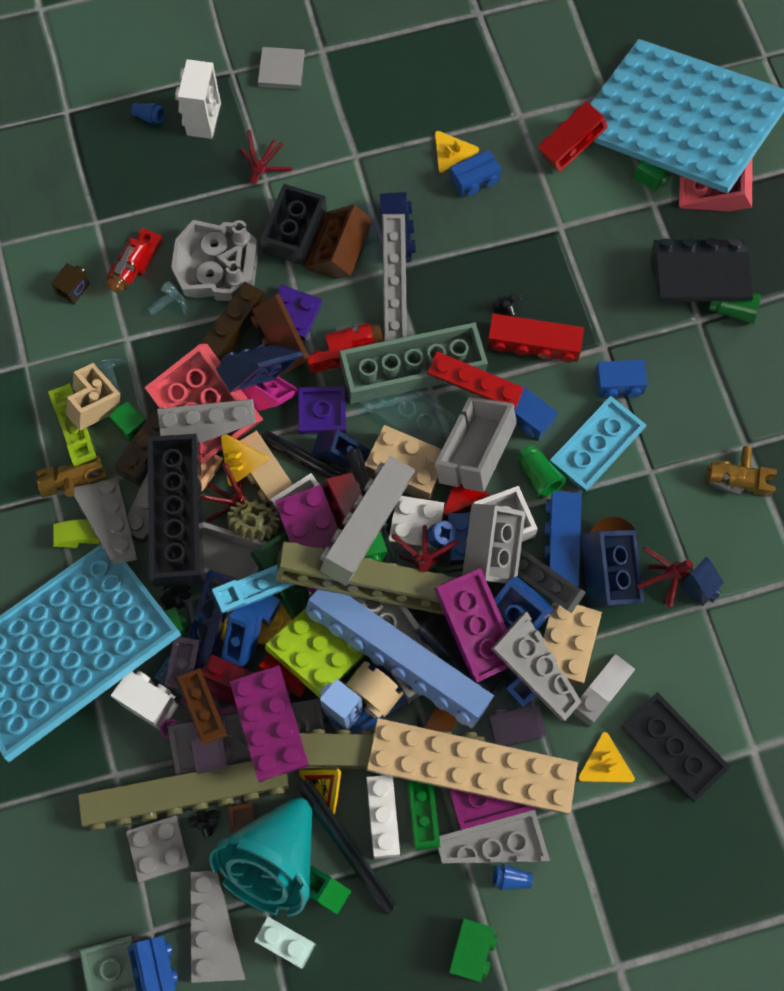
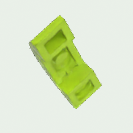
M69 383L48 391L73 465L77 466L97 458L88 428L86 427L79 431L66 415L67 397L74 394L71 384Z

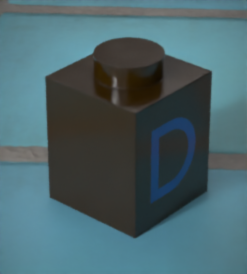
M66 263L51 285L58 296L75 305L90 283L84 269L79 266L73 267Z

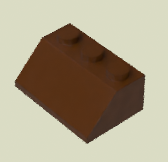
M355 204L327 211L303 268L334 279L350 276L355 269L354 265L362 251L363 243L369 234V228L373 219Z
M280 294L272 296L253 308L250 320L254 329L260 330L262 335L260 342L264 347L278 345L301 351L303 354L281 376L306 365L309 355Z

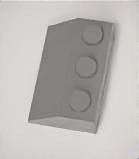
M472 504L463 575L481 568L486 581L507 584L510 579L518 575L525 511L496 505Z

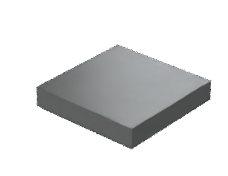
M262 47L258 87L301 90L305 50Z

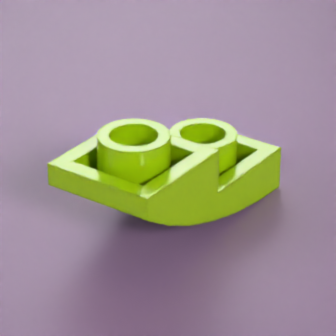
M87 519L53 524V547L78 548L79 543L100 544Z

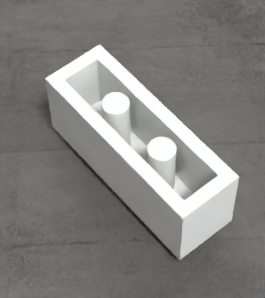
M388 775L367 777L374 859L400 857L393 777Z

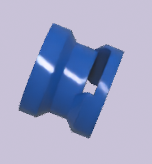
M448 521L433 524L427 529V541L435 548H441L456 539V529Z

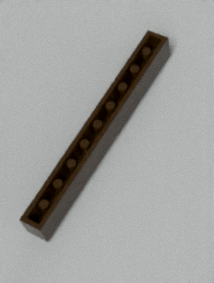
M244 281L200 343L208 344L221 363L223 362L222 358L235 350L251 327L250 317L252 316V309L265 301L264 291ZM158 405L114 465L120 476L137 486L141 485L148 473L147 437L161 436L157 411L159 409Z

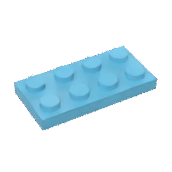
M610 396L550 459V463L562 475L586 493L646 428V424Z

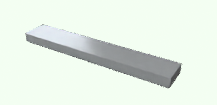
M382 214L384 341L407 337L405 214Z

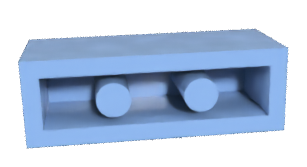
M338 679L333 683L328 682L321 690L320 695L322 697L320 702L324 714L344 730H350L363 713L361 698Z

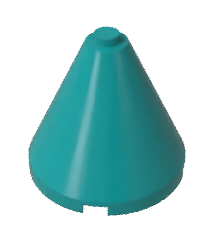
M292 798L216 844L209 857L210 866L214 874L220 870L225 877L222 884L232 894L252 907L269 914L276 915L279 909L289 910L286 914L287 916H294L302 912L310 894L312 809L310 804L303 798Z

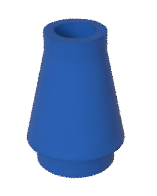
M133 103L131 114L153 125H157L163 122L165 109L158 103Z
M503 863L501 866H495L493 886L499 887V890L530 889L532 887L533 874L531 872H525Z

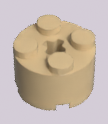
M364 661L345 686L361 698L362 704L365 705L363 710L374 719L376 717L385 718L404 693L403 691H395L398 688L396 683L379 669L375 668L374 671L368 669L370 663Z

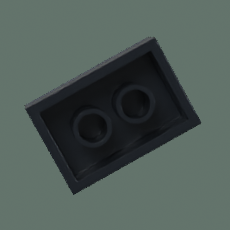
M283 183L260 237L262 253L304 266L327 211L326 196Z

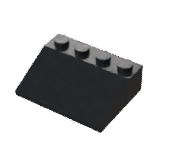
M664 238L653 240L650 264L660 301L753 300L749 255L744 239L708 238L707 240H694L686 238L684 240H671Z

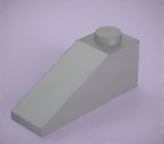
M615 654L580 697L581 703L572 714L591 727L635 669Z

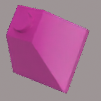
M278 377L273 381L242 389V392L248 399H253L254 408L260 411L284 403L298 395L299 389Z

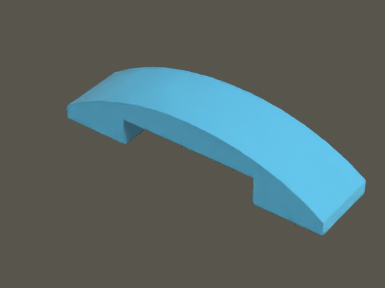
M277 565L241 580L236 581L235 579L212 589V592L221 612L225 613L265 599L295 584L275 581Z

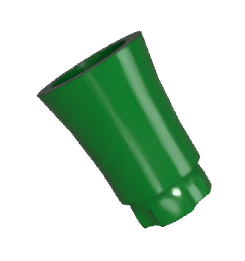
M753 293L752 301H711L709 310L754 325L761 293Z
M535 445L527 446L516 457L540 499L549 497L553 491H558L565 484L566 478Z

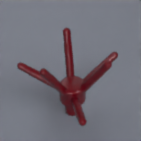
M247 130L250 156L243 148H240L239 151L251 164L249 168L252 170L249 178L250 182L257 184L260 174L264 175L265 171L293 170L292 167L267 166L268 162L283 146L282 142L273 149L276 141L272 140L262 159H256L251 130Z
M224 463L223 467L234 492L231 495L210 483L207 484V488L226 498L203 495V499L229 504L207 518V523L230 511V507H235L236 502L244 504V500L247 499V496L242 493L243 479L238 481L237 485L227 463Z
M426 525L422 526L421 551L418 552L397 535L392 534L391 536L400 546L414 556L413 558L401 554L399 558L415 563V566L422 572L428 571L432 564L441 563V558H433L459 543L458 540H455L430 554L427 551Z
M643 547V551L662 563L649 564L648 567L650 569L665 570V573L639 583L636 587L640 589L668 577L672 584L667 592L664 603L668 604V608H672L679 579L690 575L688 570L693 568V564L689 559L682 563L679 561L670 563L649 548Z

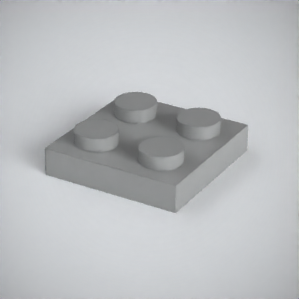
M178 816L169 817L126 831L139 883L190 867Z

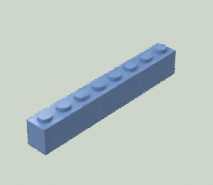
M318 589L308 600L305 613L311 620L328 628L334 636L342 638L354 650L361 651L368 656L374 664L384 667L396 679L404 681L416 693L424 695L434 702L436 707L453 715L459 723L467 725L472 729L494 697L493 694L349 595Z

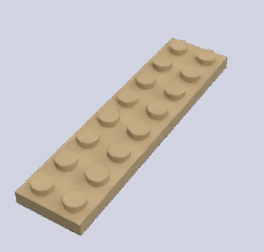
M378 718L376 720L366 771L568 815L571 814L578 762Z

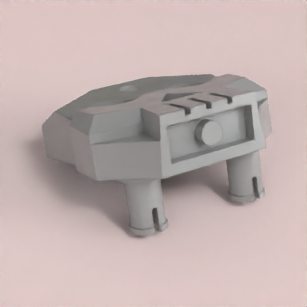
M192 220L175 239L171 265L173 275L184 296L193 298L214 296V299L217 301H231L244 281L254 286L259 254L257 239L246 230V224L241 220L234 221L233 223L223 222L220 226ZM213 244H218L217 247H211ZM208 274H214L213 277H207Z

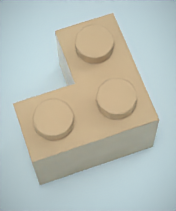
M94 363L73 372V391L75 394L67 397L66 415L80 431L109 417L113 409L120 405L121 394Z

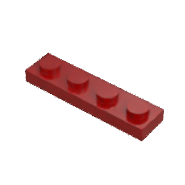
M438 351L427 373L431 377L484 399L513 403L514 409H516L524 389L522 386Z

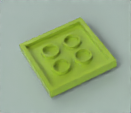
M305 608L265 645V650L321 698L320 692L328 682L333 683L336 679L340 681L366 655L361 651L354 650L342 638L334 636L322 624L311 620L305 613Z

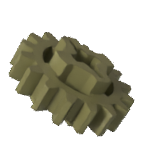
M244 500V504L236 502L235 507H230L227 516L228 529H233V535L241 534L242 540L248 537L250 542H253L254 538H257L260 542H263L264 537L272 539V534L277 535L281 521L279 512H274L273 506L266 507V502L258 504L257 500L253 502Z

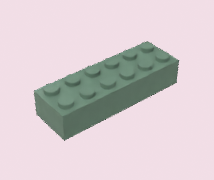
M476 322L340 351V366L350 404L446 384V382L427 375L437 351L486 371L488 362Z

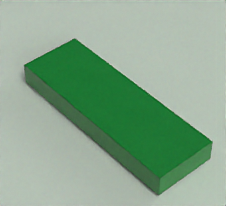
M407 780L414 849L417 851L441 848L434 785Z

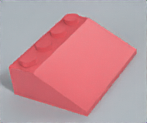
M752 159L728 194L680 176L679 207L683 209L728 212L752 208Z
M199 344L144 387L159 408L248 399L242 390L230 393L216 370V367L221 362L208 344ZM254 408L256 423L227 433V435L237 440L263 421V418ZM221 436L200 443L201 464L223 450Z

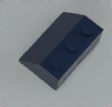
M260 345L253 350L247 348L238 354L231 352L222 358L223 362L216 367V370L231 393L275 380L298 361L303 354L301 351L278 345L266 347Z
M636 530L597 531L580 535L588 608L644 603L643 587L640 589L636 587L637 584L642 583Z

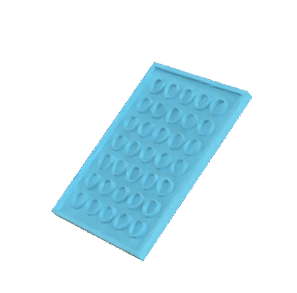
M638 39L590 103L605 117L608 126L593 142L728 194L784 113V89Z
M101 544L0 615V752L8 762L181 636V633L128 564L125 562L112 565Z

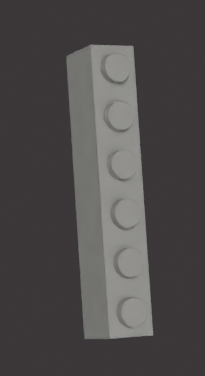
M389 456L385 464L380 462L374 473L377 477L375 480L370 478L364 488L365 496L359 495L353 506L356 510L354 513L349 511L342 523L345 526L344 529L338 528L331 542L334 545L332 548L327 546L320 558L323 561L320 572L345 586L348 585L408 486L415 469L392 456Z

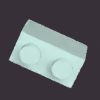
M267 917L255 939L256 943L300 968H304L316 943L270 917Z

